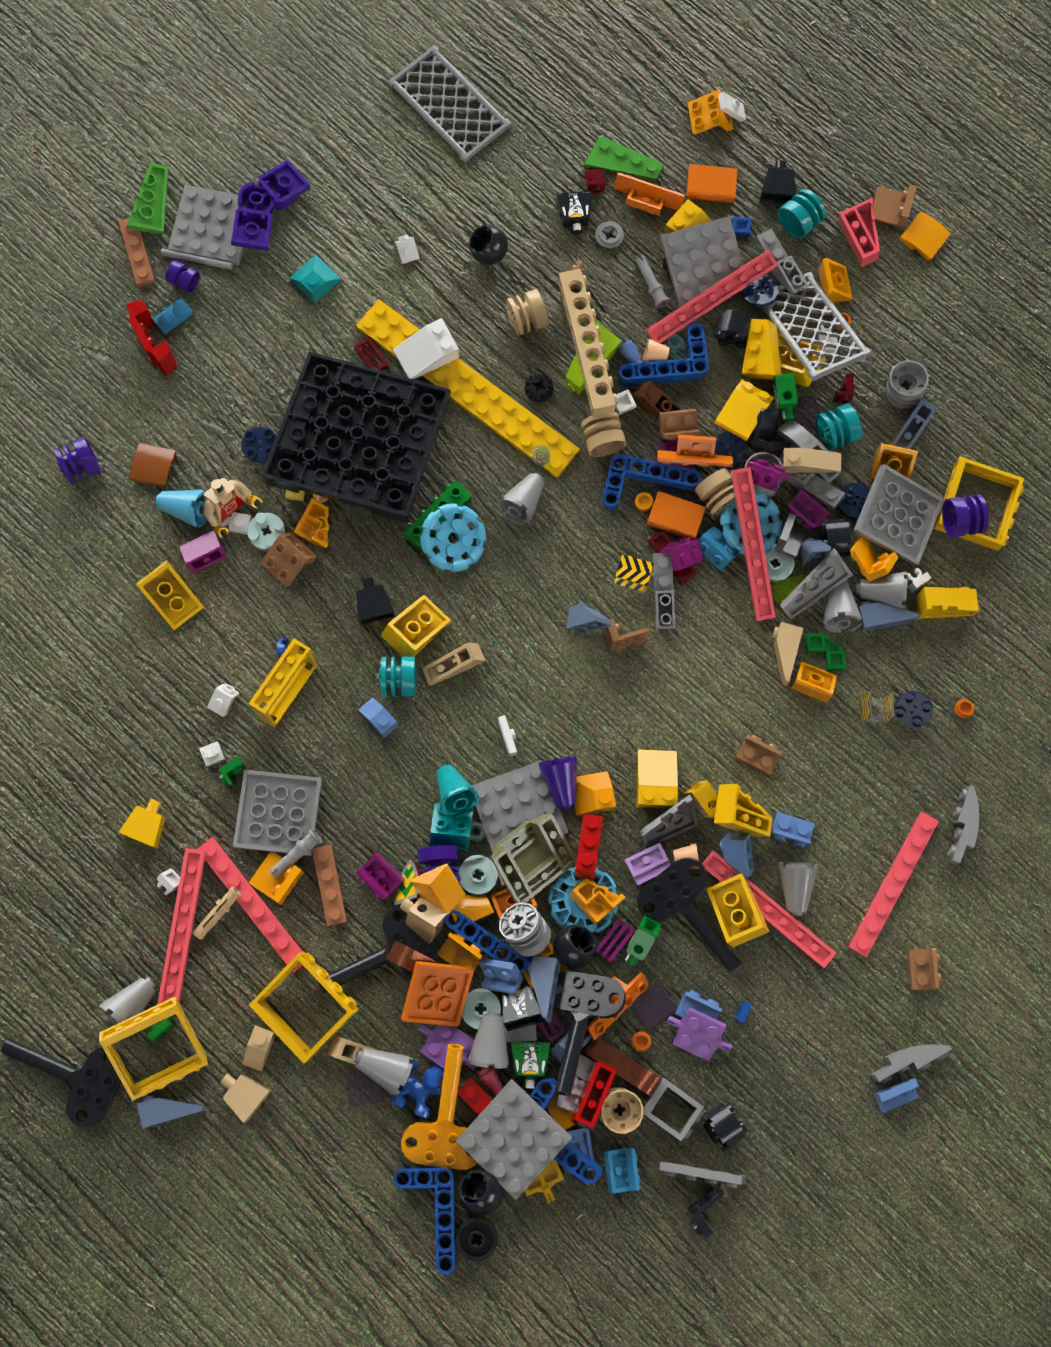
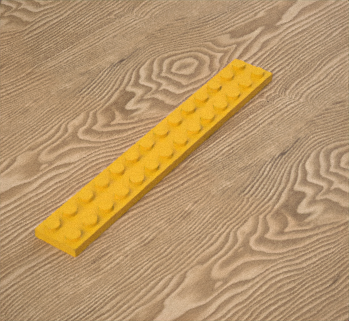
M379 299L356 324V329L370 337L372 341L396 359L398 358L393 349L420 330ZM459 358L420 376L432 385L451 389L450 399L532 461L535 460L536 464L556 479L580 451L577 446Z

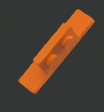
M617 173L613 187L615 190L629 194L626 199V205L656 215H660L663 206L678 211L683 205L685 198L684 194L622 173Z
M678 434L676 452L658 450L657 461L664 464L680 463L685 466L696 464L701 467L717 466L722 469L733 466L732 456L714 455L716 437Z
M642 972L628 985L616 977L612 978L622 985L626 994V1003L618 1015L607 1019L594 1018L587 1025V1030L594 1040L602 1035L649 986ZM612 996L610 1003L617 1004L620 1001V996Z

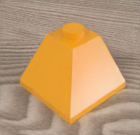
M608 771L577 776L576 804H574L576 816L615 810L616 802Z

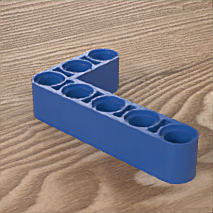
M692 324L688 328L686 335L688 359L622 365L618 374L619 384L629 387L639 386L640 383L651 381L653 384H664L704 379L709 363L703 327L699 324ZM696 333L699 337H693L691 334ZM698 350L701 354H696L693 351ZM701 367L703 371H698L695 368ZM677 369H683L685 372L680 373ZM664 370L667 374H661L659 371ZM641 372H647L649 375L643 376ZM628 373L631 377H624L623 374Z
M617 454L611 459L602 504L608 511L618 508L625 477L694 491L700 484L701 475L696 470ZM616 462H621L624 466L622 468H616L614 464ZM634 466H640L642 470L640 472H635L632 468ZM656 469L660 472V475L653 476L651 471ZM674 473L677 474L679 478L676 480H672L669 478V475ZM693 477L696 479L697 482L695 484H691L687 481V479ZM616 479L620 484L613 486L610 484V481ZM613 497L616 502L609 504L606 499Z
M452 910L446 915L444 924L448 928L460 934L465 940L474 944L492 959L511 963L516 959H520L521 966L518 969L521 973H524L529 967V963L533 961V956L527 957L518 954L461 912ZM452 913H455L457 916L454 924L448 922V917ZM467 925H471L473 932L467 936L464 929ZM487 936L489 943L487 946L482 947L480 943L481 938ZM503 947L505 955L502 958H498L497 950Z
M553 1078L540 1081L530 1095L533 1100L540 1102V1106L545 1111L557 1095L555 1093L557 1081ZM545 1083H549L552 1087L550 1094L544 1090ZM568 1142L562 1148L561 1153H558L553 1158L586 1184H592L602 1176L601 1166L571 1142ZM571 1155H575L578 1158V1165L571 1163ZM588 1168H592L595 1171V1178H590L587 1175Z
M445 1167L399 1169L393 1178L394 1184L398 1188H435L436 1267L441 1274H450L455 1267L454 1174L450 1168ZM442 1171H446L450 1175V1180L446 1183L439 1180L438 1176ZM402 1172L409 1176V1181L406 1184H401L398 1181V1175ZM419 1173H428L430 1177L429 1182L421 1183L418 1180ZM440 1194H449L450 1202L442 1204L439 1201ZM444 1214L451 1218V1223L446 1226L442 1225L439 1221L440 1216ZM448 1236L451 1239V1245L449 1247L441 1246L440 1238ZM443 1258L450 1259L452 1265L449 1269L441 1267L440 1261Z

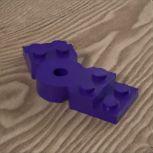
M288 159L259 176L258 185L248 183L239 190L238 209L235 212L231 239L232 246L268 251L273 210H283L293 204L296 197L310 189V184Z

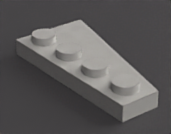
M833 549L780 606L788 617L793 619L853 574L838 552Z
M660 1161L659 1170L664 1171V1175L676 1177L677 1173L684 1174L685 1179L697 1181V1177L705 1178L706 1183L711 1184L723 1181L725 1186L738 1188V1184H745L746 1175L742 1174L733 1175L725 1171H712L707 1168Z

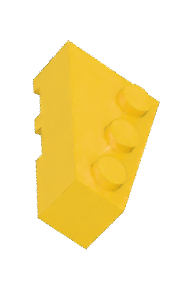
M751 319L742 374L750 379L774 380L775 375H782L777 326L768 319Z
M924 587L915 597L917 613L920 615L919 619L974 616L979 611L976 589H970L969 587Z
M719 784L714 823L740 833H749L750 837H770L772 817L759 804H755L749 794H744L738 784Z

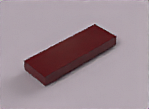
M662 530L649 539L647 543L655 553H662L661 549L666 548L667 544L672 541ZM692 566L673 571V575L683 585L695 577L697 572Z

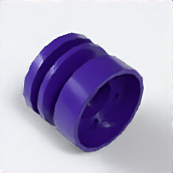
M85 436L73 441L75 449L73 451L66 444L63 445L66 454H63L59 447L54 449L57 464L71 485L77 483L74 477L75 474L80 481L84 480L82 475L84 470L90 477L102 472Z
M975 494L964 496V498L945 499L942 506V520L948 536L954 538L966 536L967 534L973 535L986 532L989 525V512L982 495Z
M432 846L417 850L418 863L427 865V868L419 870L420 875L446 863L453 873L460 871V867L451 866V863L459 860L458 846ZM454 874L458 882L461 881L460 875Z

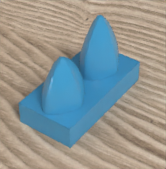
M180 298L155 316L153 321L165 335L194 313L187 303Z

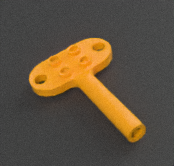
M448 1044L437 1121L431 1123L416 1122L409 1125L403 1133L401 1149L405 1157L411 1162L457 1170H466L478 1163L456 1142L467 1129L454 1124L464 1050L462 1045ZM413 1137L417 1140V1144L410 1146L406 1143V1139Z

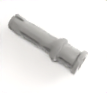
M641 256L642 260L638 257L635 263L649 288L648 294L652 296L655 308L665 307L669 304L670 299L666 297L663 285L658 283L646 256Z
M310 829L308 835L296 842V847L268 870L269 873L273 874L272 876L277 880L303 855H309L310 850L318 843L321 844L323 840L313 829Z

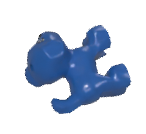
M412 1061L409 1062L412 1064V1069L405 1086L400 1085L399 1091L401 1092L397 1096L394 1095L392 1097L391 1103L405 1108L407 1104L405 1096L408 1095L416 1101L414 1113L428 1119L431 1114V1108L427 1106V1100L432 1094L441 1096L444 1072L441 1067L432 1066L425 1071L423 1080L420 1081L413 1076V1070L419 1064Z

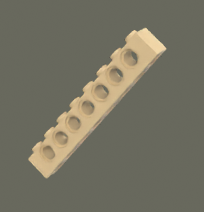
M581 269L559 273L558 282L592 416L612 413L615 411V405H618L616 393H612L613 380L611 376L608 377V361L603 358V353H605L603 342H599L600 330L598 325L595 326V310L590 307L592 300L590 292L586 291V276L582 275ZM572 290H578L579 293H573ZM581 306L584 309L578 310L576 307ZM586 323L588 326L583 327L580 324ZM585 340H591L592 343H591V344H587V343H585L584 341H585ZM595 357L597 360L591 361L588 358ZM593 374H600L601 377L595 378ZM604 391L606 394L599 395L597 392Z

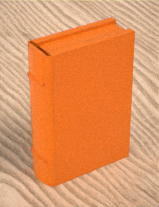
M690 164L686 199L734 203L738 169Z
M658 491L646 525L684 538L690 537L693 540L696 538L706 507Z

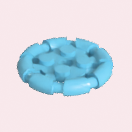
M755 491L766 554L773 549V544H776L775 542L779 539L782 532V521L779 518L781 513L771 498L768 499L764 493ZM733 498L734 504L728 507L724 506L721 511L720 525L723 526L724 532L722 534L731 548H736L738 553L745 555L743 543L739 542L741 531L738 513L734 514L732 510L734 508L737 511L736 501ZM768 517H772L773 523H769ZM765 535H770V538L767 539Z
M446 504L438 507L437 511L431 512L422 525L423 533L420 535L423 553L427 554L429 562L438 569L460 572L468 569L472 563L475 564L483 554L486 531L483 522L480 523L477 518L478 515L472 509L464 505L460 507L457 504ZM455 513L460 514L459 519H454ZM442 516L444 521L440 523L439 518ZM469 522H472L474 526L472 529H469L467 526ZM431 530L436 531L435 538L430 537ZM452 532L457 535L455 543H451L448 539L449 534ZM473 539H477L476 546L471 545ZM435 546L439 551L436 554L432 550ZM464 553L468 556L465 560L461 557ZM447 556L452 557L451 562L446 561Z
M570 867L556 878L557 880L554 885H551L549 889L548 904L551 905L552 909L550 913L561 928L573 925L572 922L567 920L571 915L577 918L574 924L587 928L591 933L601 932L611 924V919L614 914H617L619 904L596 925H586L585 920L589 918L569 897L571 891L585 879L582 878L575 881L576 867ZM596 867L595 877L600 879L597 885L609 888L608 891L617 894L615 889L617 886L610 875L606 872L603 873ZM563 884L569 886L566 892L560 890ZM564 901L565 908L559 909L558 902Z

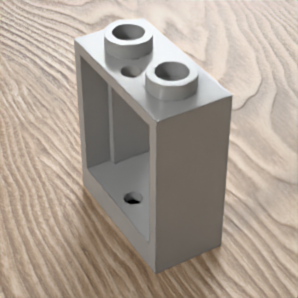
M661 1078L653 1094L649 1096L643 1105V1115L679 1141H682L683 1138L685 1140L688 1139L693 1131L691 1126L694 1122L698 1123L701 1119L700 1117L704 1115L702 1111L704 1106L665 1078ZM667 1087L695 1107V1110L679 1133L651 1113Z

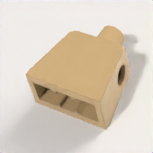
M406 898L400 905V909L407 913L406 925L430 944L442 930L447 913L424 898H419L415 904Z
M226 1074L220 1082L228 1090L223 1096L224 1101L243 1123L248 1122L272 1092L269 1088L246 1075H240L235 1080L232 1076Z

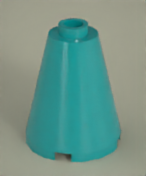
M444 765L440 767L436 775L443 813L445 816L451 815L453 818H460L470 814L474 810L475 804L477 803L478 805L479 803L477 791L454 766Z

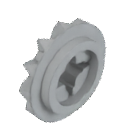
M607 221L597 227L595 237L597 243L602 248L607 247L611 249L618 247L622 243L624 232L619 224ZM613 231L612 237L606 240V234L608 235Z

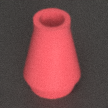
M494 1066L482 1067L477 1071L478 1079L494 1095H497L504 1088Z

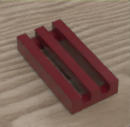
M370 337L354 345L355 351L366 367L373 368L360 347L366 352L377 370L383 371L389 368L388 363ZM365 344H369V346L374 351L378 359L381 361V366L378 364V362L373 357V355L371 354V352Z

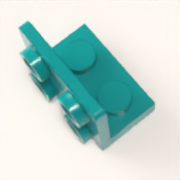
M435 803L430 832V847L450 845L458 846L460 851H469L473 811L460 818H453L451 815L447 817L441 809V804Z

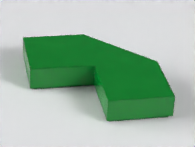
M807 633L804 635L806 654L825 653L826 671H842L847 669L845 650L834 643L825 633Z

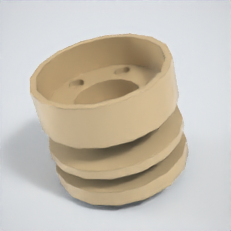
M537 289L525 292L524 302L518 295L514 297L515 302L512 298L506 299L507 315L511 326L518 336L523 335L524 330L526 333L531 331L530 323H532L536 330L549 325L546 308Z
M612 412L589 416L582 421L581 428L584 431V437L587 439L586 446L590 456L602 457L611 455L626 446L624 432L619 430L621 422L619 421L618 413Z
M727 468L720 469L711 474L695 488V492L701 501L710 499L706 504V508L708 510L711 509L710 514L712 517L721 515L724 506L728 507L734 504L733 485L729 486L732 483V477Z
M612 1087L608 1091L598 1118L609 1130L619 1134H627L634 1131L640 1125L643 1119L644 1108L641 1100L635 1093L623 1087ZM617 1104L623 1107L619 1114L614 1111L617 1108Z

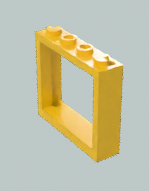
M959 457L954 464L944 499L955 498L963 471L1011 487L996 539L977 533L959 537L999 551L1002 546H1006L1009 539L1007 533L1014 523L1013 513L1017 512L1020 504L1017 500L1024 491V486H1022L1024 478ZM941 507L934 529L946 533Z
M294 638L248 703L258 718L273 728L276 727L318 666L311 649ZM308 662L313 665L310 670L306 668ZM263 702L266 703L264 708L261 706Z
M304 951L297 954L249 1004L303 1064L311 1060L359 1010L356 1007V1002L342 992V987L328 977L329 974L324 968L318 967L312 955ZM300 963L347 1011L312 1049L304 1043L265 1001Z
M176 996L99 1033V1042L132 1101L142 1096L144 1098L148 1093L156 1089L160 1090L167 1084L175 1080H181L187 1074L199 1071L201 1067L208 1065L207 1055ZM176 1014L197 1054L134 1084L113 1044Z

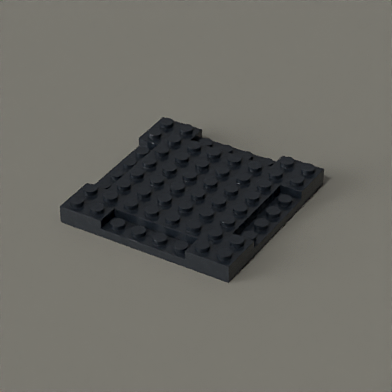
M309 351L261 475L262 483L295 493L304 491L369 509L375 515L408 523L429 455L450 400L451 389Z

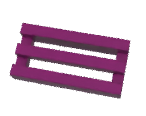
M619 919L598 945L596 952L611 963L635 931ZM619 925L622 926V929L605 951L600 950ZM627 930L629 933L609 957L607 953L624 931Z
M554 1011L552 1017L561 1029L559 1033L552 1023H547L555 1035L551 1037L542 1022L538 1023L550 1043L567 1032Z

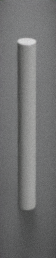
M164 248L161 249V256L229 270L233 269V263Z

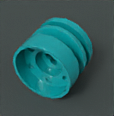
M801 189L797 195L792 197L791 201H787L779 208L778 218L790 235L803 239L811 232L813 227L818 226L826 218V209L816 194L810 190Z
M849 403L836 407L833 412L828 410L816 416V427L819 437L829 451H833L837 447H843L844 442L851 444L861 440V423L856 411Z
M395 656L391 657V665H388L387 657H382L379 667V687L382 697L388 696V688H391L392 697L396 696L397 688H401L403 697L416 696L415 656H402L400 665L396 664Z

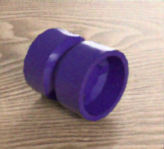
M177 260L170 264L165 275L166 282L174 286L179 285V288L187 293L195 290L200 279L198 271L191 267L187 268L185 264Z

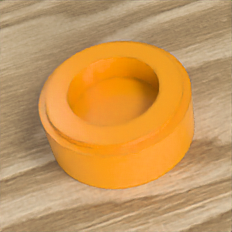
M647 492L639 493L635 498L636 508L642 512L652 509L654 500L651 494Z

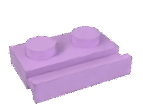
M660 843L624 860L637 886L655 878L670 866Z

